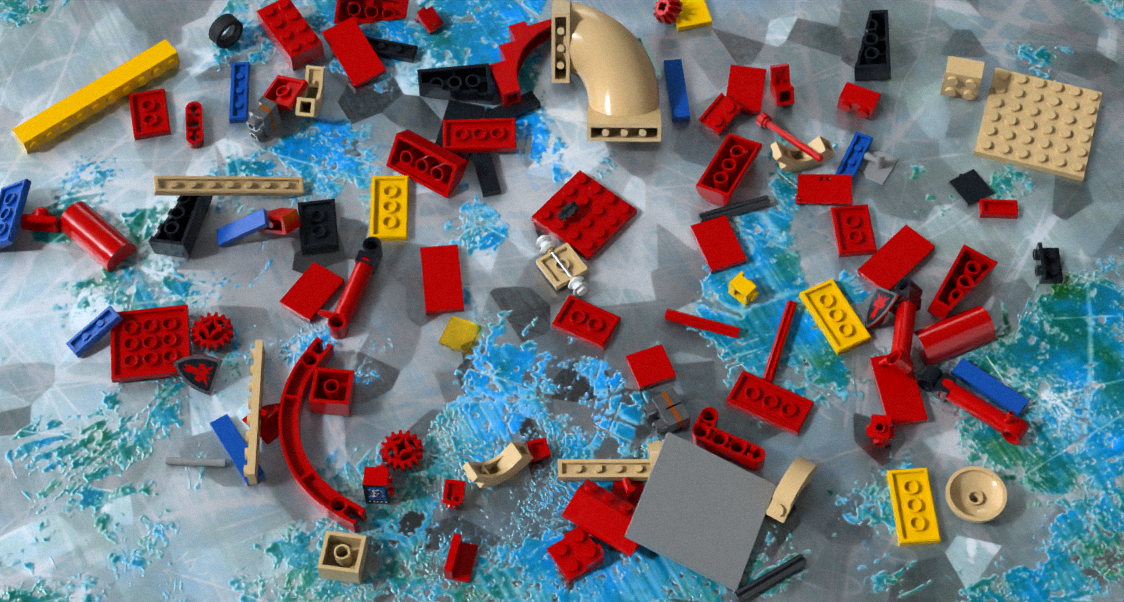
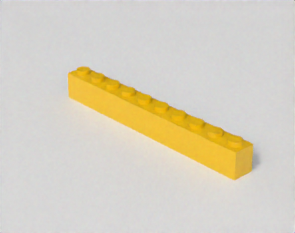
M164 39L12 129L16 141L27 154L38 149L43 144L85 121L110 104L115 103L137 88L144 86L152 79L159 77L167 70L174 68L180 63L177 51Z

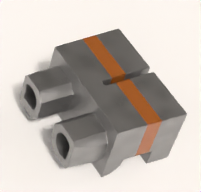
M261 96L258 100V109H251L249 111L250 118L246 122L247 126L251 129L249 132L250 137L256 141H259L262 136L269 138L282 124L277 104L264 96Z
M673 388L652 397V403L644 407V413L648 419L654 416L658 417V420L652 422L656 434L665 431L672 433L680 427L682 429L690 427V416Z

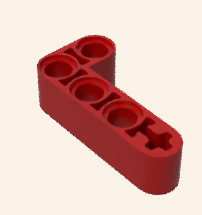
M713 407L704 408L693 426L692 443L749 470H761L765 461L764 449L717 429V410ZM734 449H739L741 452H735Z

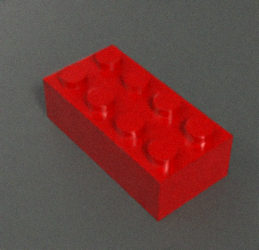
M278 0L256 11L259 25L293 71L324 56L321 40L291 0Z

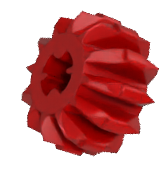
M659 0L656 2V7L653 8L655 10L653 15L658 22L671 25L672 22L676 23L677 17H680L679 14L683 11L681 9L683 4L680 0Z

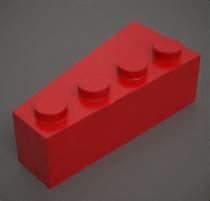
M964 244L927 312L942 320L946 319L992 274L998 262Z

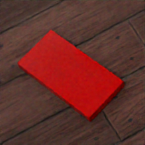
M354 17L322 32V36L355 89L387 73Z
M516 118L443 120V148L452 153L516 151Z
M905 225L857 270V274L875 288L879 286L891 291L901 279L906 277L934 251L935 246L908 225Z
M458 244L420 248L426 315L464 312Z
M888 355L870 357L869 362L883 411L886 416H892L893 427L926 423L928 418L913 368L907 375L899 376L888 365H879V361Z
M744 370L726 400L727 405L798 436L814 406L813 401Z

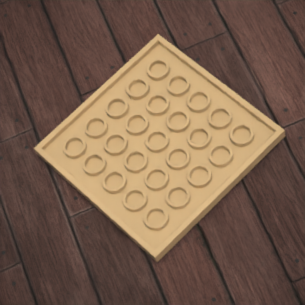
M995 68L973 155L1083 181L1102 92Z

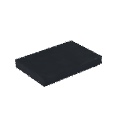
M335 199L297 203L301 251L311 252L339 248Z

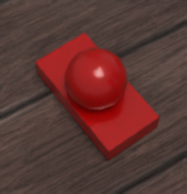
M38 207L34 209L32 214H22L20 224L23 230L56 233L60 231L57 217L51 216L50 211L46 207Z

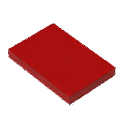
M731 65L726 97L742 106L740 113L760 114L766 69Z
M164 88L128 94L135 141L171 135Z
M868 204L830 208L839 257L874 255L877 252Z
M726 215L691 225L690 230L711 274L746 263L747 259Z
M313 262L283 296L279 304L311 323L318 315V310L324 308L345 281L340 276Z
M569 295L552 322V327L603 350L620 323L621 317Z

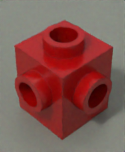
M872 414L871 423L867 424L866 436H869L870 443L878 447L891 445V439H895L896 427H893L892 416Z

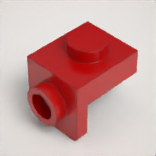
M432 6L428 9L423 7L417 12L418 16L414 19L415 22L420 21L428 34L444 24Z
M445 479L443 499H441V503L446 504L445 508L457 509L458 505L463 506L466 481Z

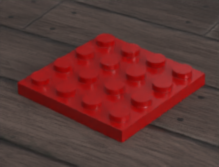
M579 170L532 216V221L562 243H568L576 253L589 261L637 214V209ZM571 201H575L579 205V209L569 218H565V221L559 219L557 213L567 204H571Z
M188 304L117 312L123 320L111 329L112 382L180 376L173 362L190 356Z

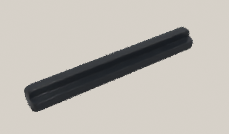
M768 195L702 212L699 214V220L704 222L724 215L729 217L770 205V199Z
M799 554L736 590L735 598L738 602H742L806 565L805 557Z

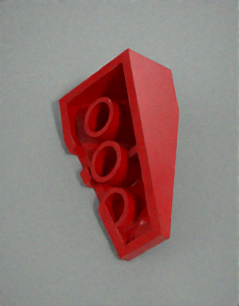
M336 0L334 24H339L351 17H354L358 25L406 18L409 0Z

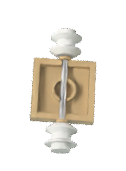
M550 235L540 236L536 241L535 247L541 249L540 253L544 256L536 259V265L556 290L568 285V289L573 290L574 296L584 295L589 287L588 282H583V275L588 273L587 266L568 243L555 249L556 242L551 241L552 237Z

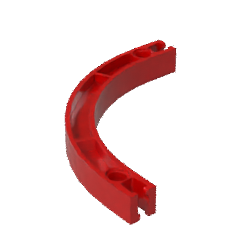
M316 337L293 367L282 392L278 415L279 439L285 463L291 477L303 495L320 512L356 533L360 526L357 524L356 519L352 520L348 516L353 514L364 522L367 518L365 508L347 499L322 480L307 459L301 443L300 425L302 410L312 386L315 367L325 368L334 357L333 345L329 343L326 345L327 348L318 355V352L323 350V340ZM339 507H342V508H343V509L340 510V511H336V510H335V509H337V508H339Z

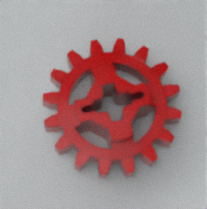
M215 312L214 316L207 313L206 318L201 315V321H194L195 326L191 328V336L195 345L200 347V350L207 348L209 353L211 349H215L218 352L219 347L225 349V343L231 344L230 338H234V328L230 319H226L224 314L219 317L218 312Z
M399 430V434L391 432L392 437L385 436V442H381L382 449H380V455L382 456V462H386V466H389V468L393 466L395 472L398 468H401V471L404 472L407 467L411 471L412 465L418 466V460L423 459L422 453L424 450L421 439L417 440V434L410 436L409 430L405 434L402 433V430Z

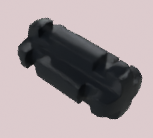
M571 201V204H567L557 213L558 218L565 221V218H569L579 209V205L575 201Z

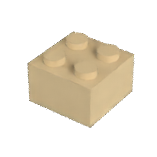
M948 56L940 95L976 101L985 62Z
M326 530L317 567L319 577L360 584L369 547L367 536Z

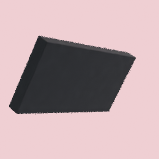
M449 100L443 120L482 119L484 106ZM443 120L435 144L443 147ZM471 153L454 154L469 161Z

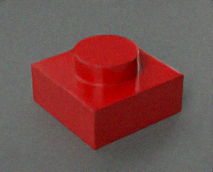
M546 437L526 442L527 449L533 456L531 462L551 458Z

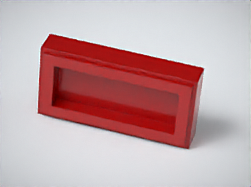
M980 199V218L1017 219V200Z

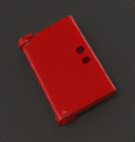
M798 174L796 205L843 204L852 206V175Z

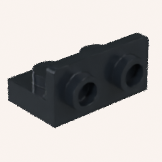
M1038 242L1036 249H1033L1032 257L1033 260H1036L1035 276H1038L1039 284H1062L1063 273L1059 248H1043L1042 242Z

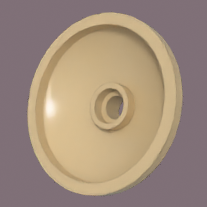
M969 466L959 469L949 478L945 489L946 501L950 509L957 516L969 522L983 523L995 519L1002 513L1007 502V490L1003 481L994 472L983 467Z

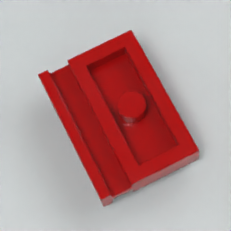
M720 93L698 119L699 123L704 124L705 127L720 136L742 111V106L724 96L723 93Z

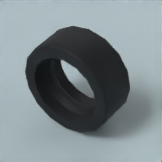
M232 14L221 15L212 23L208 33L209 39L219 48H229L241 37L243 24ZM228 27H230L229 30H228L224 35H222L223 32H224Z

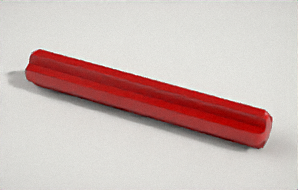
M667 309L665 313V319L733 338L739 336L740 328L672 309Z

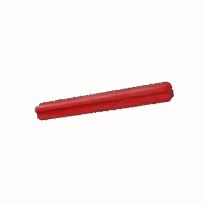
M788 300L763 375V379L770 383L774 380L797 307L795 301Z

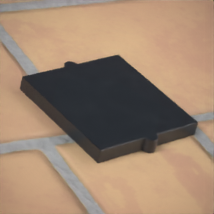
M974 169L964 174H959L958 177L948 183L967 206L993 193Z

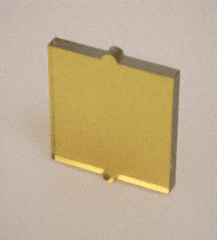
M451 316L438 344L451 348L452 351L457 350L468 354L481 329V325L469 322L468 319L464 320Z

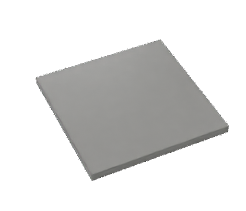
M668 432L624 537L736 591L776 485Z

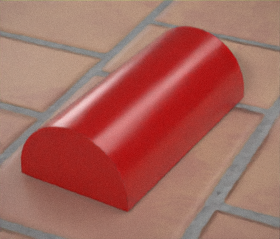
M728 133L696 184L699 195L711 204L717 206L727 205L760 153L762 144Z
M79 201L72 204L60 217L59 229L107 272L111 271L137 250L130 240L86 202Z
M978 305L914 331L912 345L927 367L995 340V327L988 312Z

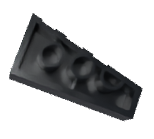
M871 10L869 12L861 48L854 67L855 81L891 79L888 10Z
M489 63L417 70L420 96L493 105Z
M179 196L177 199L178 203L173 209L169 210L167 213L168 217L164 223H160L155 236H151L148 240L154 253L190 258L213 196Z

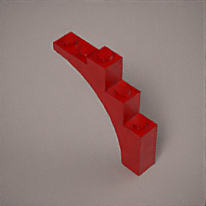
M551 19L529 26L526 21L509 26L511 42L499 45L501 61L489 65L491 80L504 107L521 102V90L517 81L519 71L529 54L540 44L551 38Z

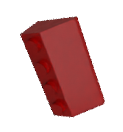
M406 129L396 133L386 166L404 176H409L410 179L448 198L463 178L468 161Z
M587 479L573 495L562 517L629 557L642 546L624 537L636 507Z

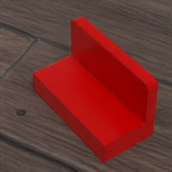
M453 533L444 567L445 579L469 583L478 545L462 542V535Z

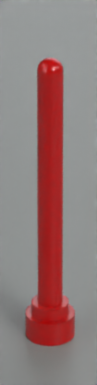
M765 112L759 114L756 119V124L763 129L769 128L816 161H823L821 154L773 123L771 116Z

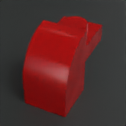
M789 64L770 65L771 80L769 82L774 103L776 106L795 104L794 87L790 83Z

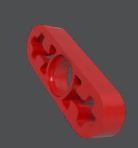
M193 101L188 103L185 108L186 139L190 148L198 149L204 144L203 110L199 102ZM193 109H196V116H193ZM194 122L199 123V126L196 128L190 127ZM193 134H196V135H197L196 141H194V135H193Z

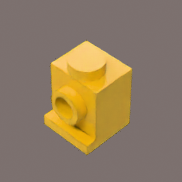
M742 271L729 282L728 293L745 306L750 301L753 302L759 295V292L756 291L757 286L752 280L746 279Z

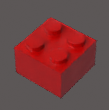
M315 367L309 397L311 413L350 416L356 386L354 370Z

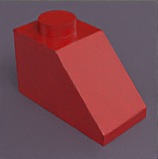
M279 208L267 211L269 227L258 232L289 234L300 227L297 209Z

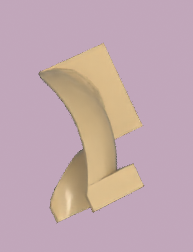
M552 0L551 83H570V73H572L584 84L588 96L587 141L661 142L662 124L658 82L652 62L642 44L625 26L599 10L568 0Z

